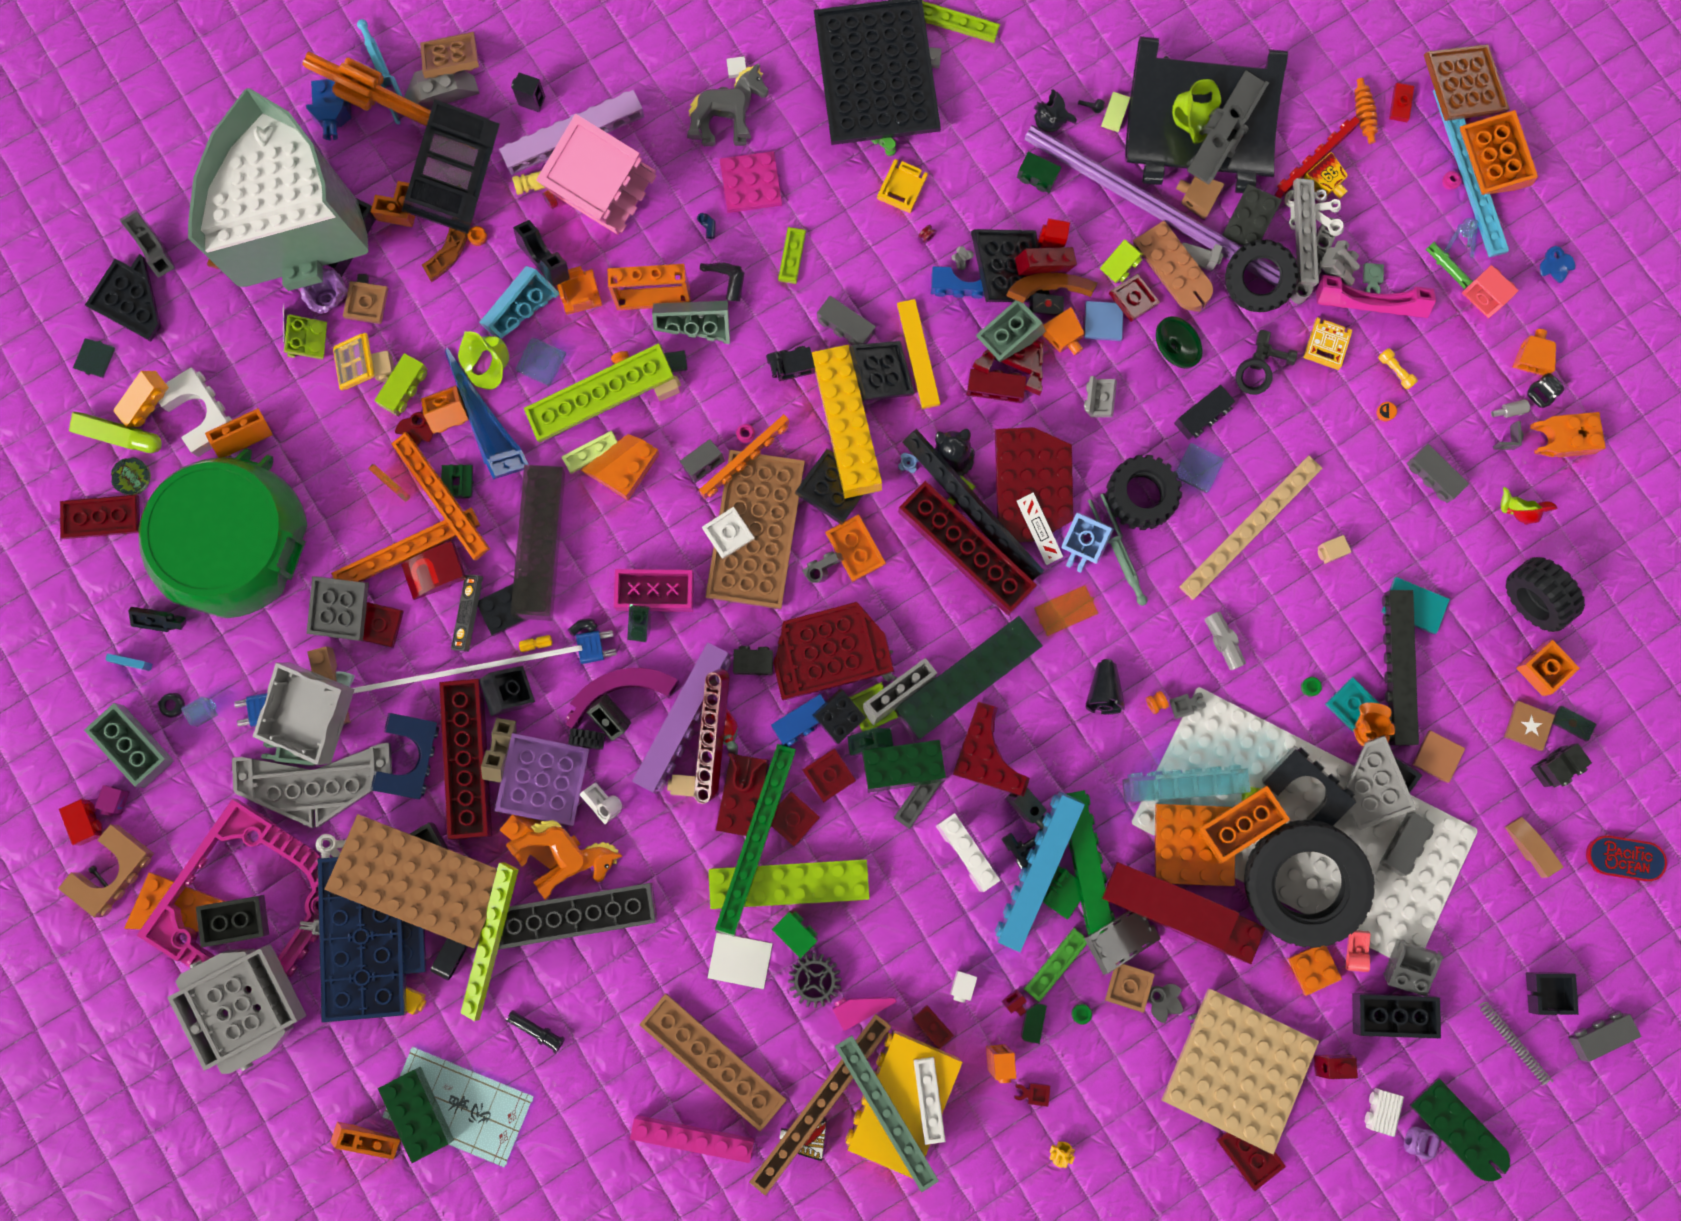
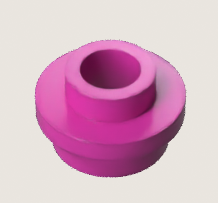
M1455 171L1447 172L1442 179L1443 186L1449 190L1458 188L1462 182L1461 176Z
M749 424L739 426L736 431L738 440L743 443L751 442L755 437L754 428ZM747 431L749 432V435L747 437H744L742 435L743 432Z

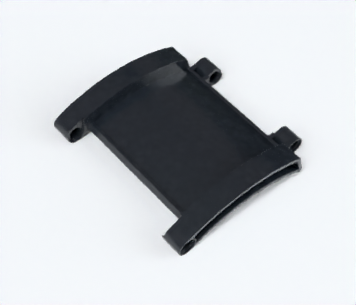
M1140 36L1130 95L1125 161L1127 163L1144 164L1142 183L1162 185L1164 166L1188 169L1203 143L1202 141L1201 143L1194 144L1190 133L1176 125L1172 111L1177 96L1190 91L1195 82L1210 79L1218 86L1221 95L1219 108L1223 109L1245 70L1260 80L1269 82L1249 119L1244 123L1249 128L1248 132L1243 135L1238 143L1234 156L1232 158L1227 156L1218 172L1236 173L1235 193H1244L1248 184L1256 187V176L1274 177L1276 128L1288 51L1268 49L1269 53L1265 68L1157 58L1159 38ZM1209 92L1205 95L1192 94L1193 101L1208 103L1212 98V93ZM1236 110L1230 111L1232 117H1239ZM1235 129L1231 131L1227 138L1229 142L1237 132Z

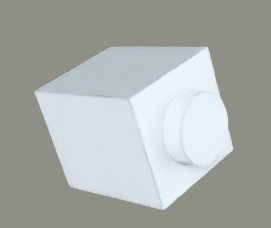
M956 971L950 994L954 996L953 999L965 1003V1000L971 1001L977 977Z

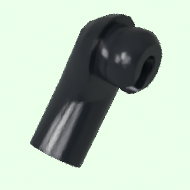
M592 618L580 619L567 630L574 637L584 628H587L590 632L594 631L597 628V624Z

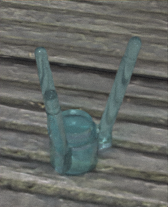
M1467 218L1463 221V225L1459 224L1444 252L1447 253L1461 232L1463 237L1468 238L1467 247H1471L1470 257L1473 258L1479 222L1476 219Z

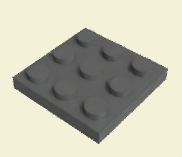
M312 576L306 634L363 641L369 583Z

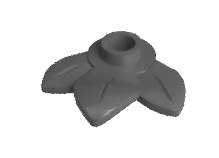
M1177 985L1153 986L1150 989L1148 1001L1152 1004L1151 1013L1161 1023H1166L1168 1013L1180 1014L1183 1012L1182 1004L1177 998L1182 989ZM1155 992H1158L1160 994V997L1157 1000H1155L1153 997Z

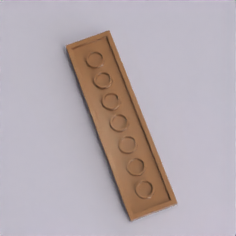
M667 993L639 1024L758 1131H762L787 1100Z

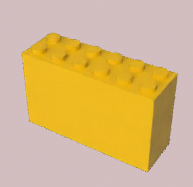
M893 1030L885 1038L884 1046L886 1048L884 1053H879L876 1061L878 1068L875 1074L922 1153L926 1156L930 1144L925 1145L913 1060L934 1057L942 1113L963 1062L954 1055ZM862 1095L861 1110L857 1109L853 1118L854 1128H849L845 1138L848 1151L913 1179L866 1098Z

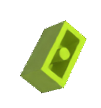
M1124 239L1099 269L1115 283L1120 281L1123 283L1130 274L1128 272L1132 267L1136 268L1142 262L1141 257L1143 253L1128 240Z

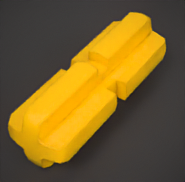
M546 635L537 637L536 640L532 638L520 641L519 648L521 652L535 650L536 647L540 649L552 646L553 642L551 636Z

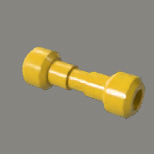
M1387 348L1378 356V359L1383 364L1387 363L1397 373V376L1402 380L1401 385L1405 389H1410L1418 382V379L1414 374H1409L1394 358L1395 353L1390 348Z

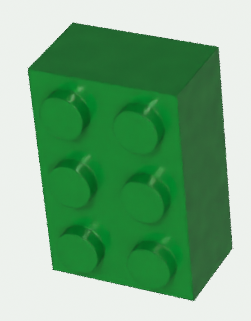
M789 911L772 930L801 959L818 941L816 937L818 933L810 925L806 927L802 923L804 919L796 911L794 913Z

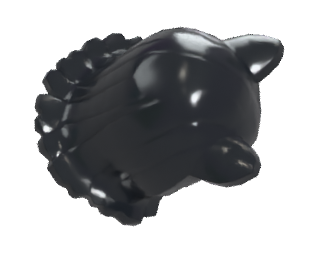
M964 429L961 432L948 431L943 433L939 431L935 436V450L959 476H964V474H967L972 469L975 454L970 443V431L968 429Z

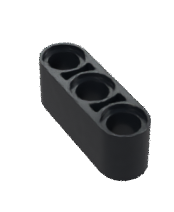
M447 938L430 971L449 981L469 946Z

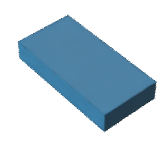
M108 653L105 659L107 662L151 671L153 665L145 661Z

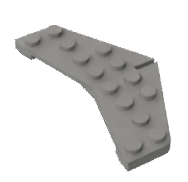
M377 744L367 750L315 770L245 757L232 758L233 790L239 796L311 828H314L315 810L316 828H319L373 792L370 788L374 771L392 774L391 744Z

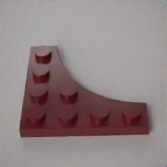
M978 702L953 775L1024 797L1030 778L1012 769L1003 760L998 746L995 744L993 732H995V717L998 708Z

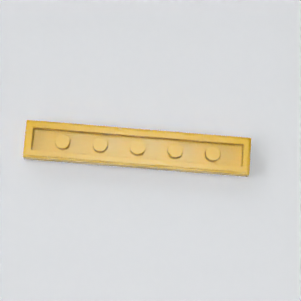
M912 299L898 302L897 308L921 408L923 410L940 406L916 301Z

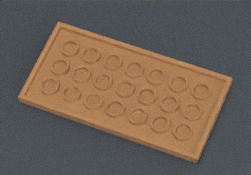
M730 450L728 463L742 451ZM760 454L756 459H750L746 463L747 466L741 472L737 471L733 474L732 480L724 485L719 512L720 516L734 507L755 539L725 559L721 558L715 547L713 548L705 597L714 600L782 609L799 496L795 494V491L802 483L805 461Z
M357 814L324 890L475 948L487 918L486 911L497 868Z

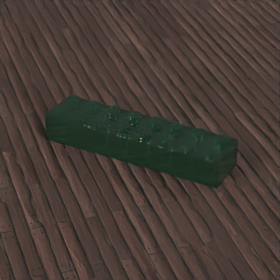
M1018 616L899 705L895 711L919 741L1040 650L1043 645L1022 618Z

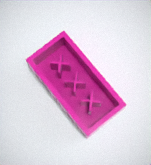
M615 569L614 608L616 611L693 612V570Z

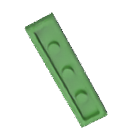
M1073 928L1023 989L1040 1002L1087 945L1084 939L1085 936Z

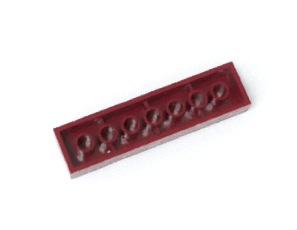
M926 481L899 507L898 513L1008 616L1036 588L1037 584Z
M479 679L439 682L448 840L491 837L489 780H483L481 764L487 750L484 694Z

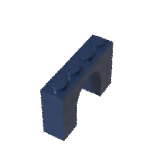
M388 713L384 733L411 739L418 749V762L410 772L403 775L374 771L371 791L419 800L421 796H424L426 790L424 779L429 776L431 767L428 765L429 757H433L435 746H432L434 738L437 739L439 727H436L437 722Z

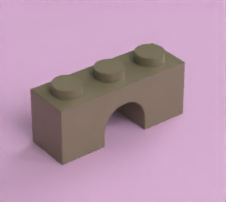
M496 718L491 733L490 751L486 750L481 764L483 780L501 783L512 733L517 734L516 721Z

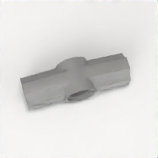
M1219 611L1206 617L1204 620L1213 635L1214 645L1219 652H1222L1229 670L1246 664L1238 646V637L1232 629H1229L1221 612Z

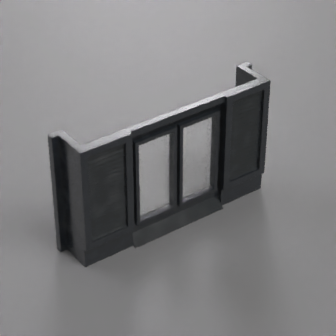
M434 99L402 212L468 234L500 124Z

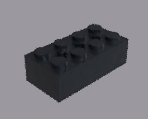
M1352 993L1353 1034L1359 1036L1441 1039L1440 997Z

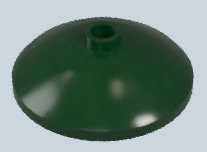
M1175 316L1166 317L1159 322L1156 328V343L1163 357L1174 366L1183 369H1189L1197 365L1201 360L1203 350L1201 340L1195 329L1185 320Z

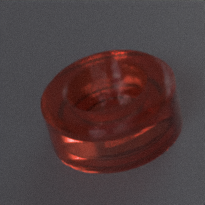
M549 190L542 193L545 202L551 209L558 206L555 196Z

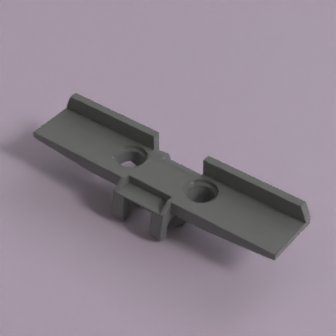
M1245 70L1223 109L1216 108L1212 110L1209 115L1210 120L1208 124L1200 130V135L1207 133V136L1187 169L1189 173L1208 185L1211 183L1227 156L1230 158L1234 156L1238 143L1243 135L1248 132L1249 128L1244 123L1249 119L1269 82H1264ZM1236 110L1239 117H1232L1230 111ZM1235 129L1237 132L1229 142L1227 138L1231 131Z

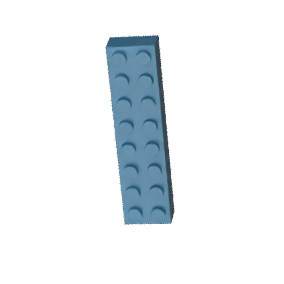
M1060 791L1058 795L1054 794L1050 805L1052 809L1050 813L1046 812L1043 818V830L1038 831L1034 840L1036 846L1034 850L1030 849L1026 858L1028 864L1026 868L1022 867L1018 876L1020 882L1018 886L1014 885L1010 895L1012 896L1011 903H1007L1003 910L1004 919L1002 922L999 921L995 928V936H997L998 943L1018 952L1022 950L1084 808V803L1081 800Z

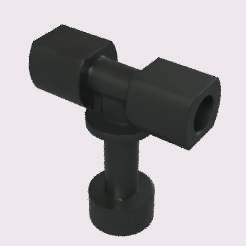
M1260 330L1255 344L1257 345V350L1252 358L1265 360L1271 356L1284 359L1286 364L1293 366L1298 351L1290 349L1287 353L1271 349L1272 345L1268 344L1271 332ZM1257 365L1250 366V368L1252 369H1262L1260 366Z

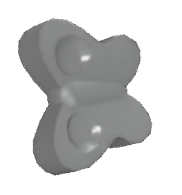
M959 246L957 253L953 254L951 258L953 261H956V266L959 270H964L966 268V260L973 258L974 254L972 251H967L965 247Z

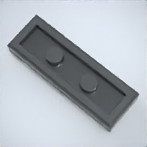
M942 782L916 785L894 816V819L910 829Z

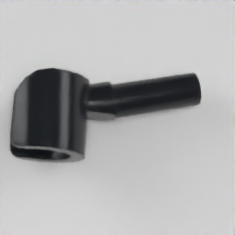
M1097 99L1095 103L1078 101V105L1092 108L1095 113H1100L1105 104L1101 99Z

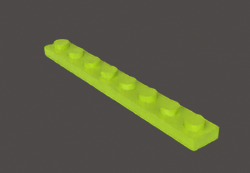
M505 862L499 863L486 911L487 918L480 935L461 1009V1014L473 1021L480 1020L519 871V869Z

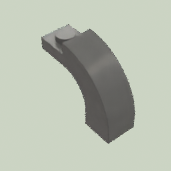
M137 210L120 218V222L134 238L142 250L147 264L158 278L175 268L162 242Z

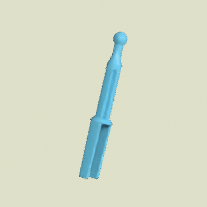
M364 19L358 20L357 27L363 33L365 46L375 69L384 76V82L381 86L386 88L385 86L392 84L396 94L403 97L395 77L391 76L375 39L369 33L368 23ZM390 109L396 124H400L401 122L396 111Z

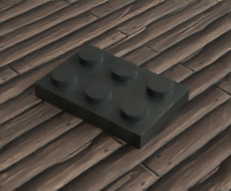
M1248 184L1222 236L1242 246L1255 240H1262L1282 199Z

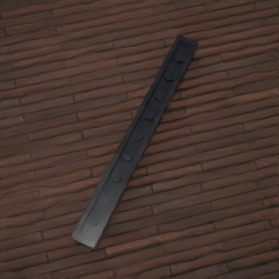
M916 428L902 443L988 539L1032 581L1044 571L1041 566Z

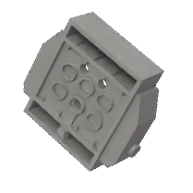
M271 944L255 950V948L228 950L203 963L199 960L191 964V969L180 974L175 981L180 991L167 997L203 1070L205 1071L217 1064L221 1074H230L239 1068L241 1071H244L253 1066V1061L281 1045L294 1028L293 1023L307 1016ZM247 986L252 988L251 993L247 992ZM256 1004L261 1006L260 1011L256 1010ZM224 1009L228 1011V1016H224Z

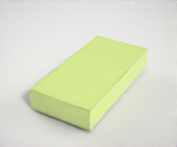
M1116 92L1112 93L1101 127L1119 132L1130 97Z

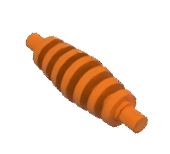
M1359 78L1356 80L1357 88L1354 90L1356 95L1355 112L1360 120L1359 123L1363 136L1367 137L1368 144H1374L1376 142L1375 134L1378 132V127H1376L1377 109L1374 99H1372L1370 87L1365 85L1364 78Z

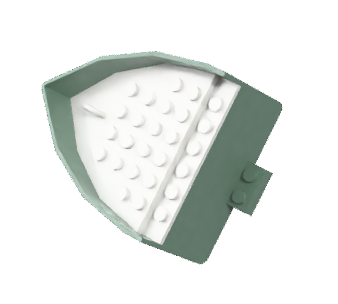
M250 88L245 89L211 133L193 177L188 220V239L240 287H247L282 277V285L288 291L323 282L322 266L368 253V234L358 200L289 111Z

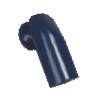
M699 213L697 220L706 228V238L715 239V220L706 213Z

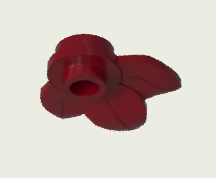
M416 412L410 418L402 419L395 429V433L399 435L407 432L417 446L422 440L430 442L433 437V433L422 412ZM422 419V423L418 425L417 420Z

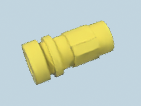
M541 171L526 176L522 174L521 177H512L517 195L523 194L524 191L528 193L532 189L535 191L546 189L536 181Z

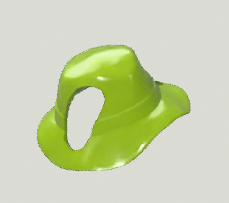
M1210 79L1199 80L1193 84L1190 91L1179 94L1174 102L1173 119L1178 127L1190 133L1194 144L1205 140L1207 133L1200 135L1199 132L1203 126L1208 124L1211 111L1220 107L1221 95L1216 83ZM1209 92L1212 93V98L1208 103L1193 101L1192 94L1205 95Z
M464 331L458 351V358L466 375L475 386L483 389H494L501 383L503 370L509 362V352L505 343L499 337H481L476 332ZM487 350L492 355L491 365L485 373L477 375L473 372V367L482 352Z

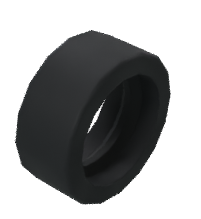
M1259 358L1244 360L1236 371V382L1239 388L1250 395H1258L1265 392L1273 380L1270 366ZM1252 365L1260 366L1265 372L1264 382L1257 387L1247 386L1243 381L1244 371Z

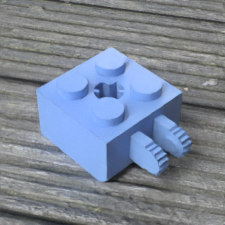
M1076 513L1061 547L1072 552L1066 566L1070 568L1073 565L1076 555L1083 557L1077 567V571L1080 573L1087 560L1096 564L1099 563L1114 528L1081 513ZM1090 533L1092 541L1084 542L1086 539H1083V536Z

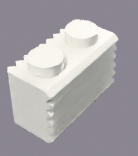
M1375 1088L1369 1098L1371 1104L1370 1112H1367L1365 1115L1366 1128L1395 1137L1404 1097Z

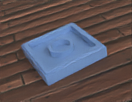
M1086 301L1084 339L1121 341L1123 311L1116 303Z

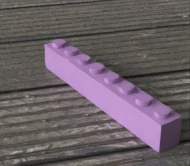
M634 90L623 92L614 99H607L598 106H591L582 113H576L606 133L644 117L643 108ZM575 114L566 120L557 121L548 128H541L532 135L523 136L520 140L507 143L499 150L510 174L514 175L548 160Z

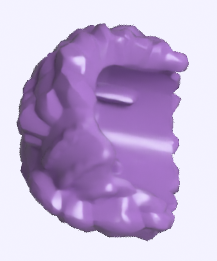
M322 268L323 282L302 287L301 299L314 312L320 314L327 313L333 307L338 306L342 298L347 295L348 290L345 287V282L335 270H325Z

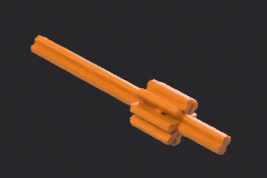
M310 51L306 53L302 65L334 81L335 84L332 86V92L335 96L366 111L370 110L372 105L374 106L377 102L427 126L431 110L382 87L381 84L384 82V76H382L381 72L350 57L346 58L344 63L342 62L338 66Z

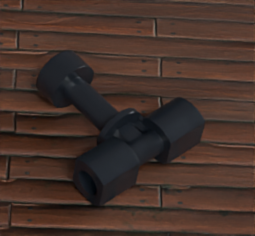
M1012 833L1001 838L1008 851L1011 850L1015 856V862L1020 870L1022 867L1026 868L1028 860H1026L1029 853L1028 850L1036 845L1035 837L1024 844L1022 841L1017 842Z

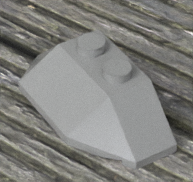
M420 70L414 72L404 98L427 109H431L434 99L444 103H451L480 93L475 77L465 70L458 71L455 74L439 75L436 78H424L423 71Z

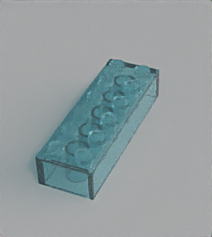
M1241 765L1224 767V770H1222L1221 766L1205 769L1204 772H1202V768L1185 770L1186 773H1182V770H1171L1166 772L1165 775H1163V771L1147 773V776H1143V773H1132L1127 775L1128 778L1122 780L1125 803L1251 792L1248 768L1241 769Z

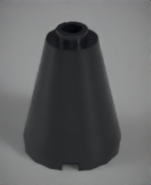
M1103 659L1097 663L1085 708L1092 713H1095V710H1099L1103 715H1113L1121 713L1122 709L1125 710L1117 665L1110 659Z

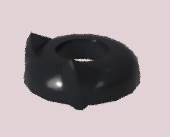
M178 693L165 694L157 702L160 712L169 718L179 716L185 708L184 699ZM172 699L175 701L176 706L173 710L169 711L166 708V703Z

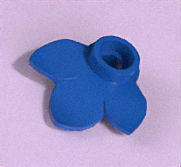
M1550 247L1545 253V259L1540 264L1541 276L1551 274L1554 280L1562 283L1567 277L1568 271L1575 270V261L1571 255L1565 254L1561 247Z

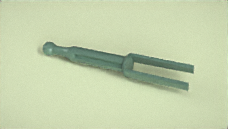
M1100 494L1118 536L1109 539L1108 544H1111L1126 580L1137 596L1138 605L1144 606L1147 604L1148 599L1143 595L1139 585V578L1121 540L1123 534L1105 494ZM1092 499L1088 500L1096 520L1102 523Z

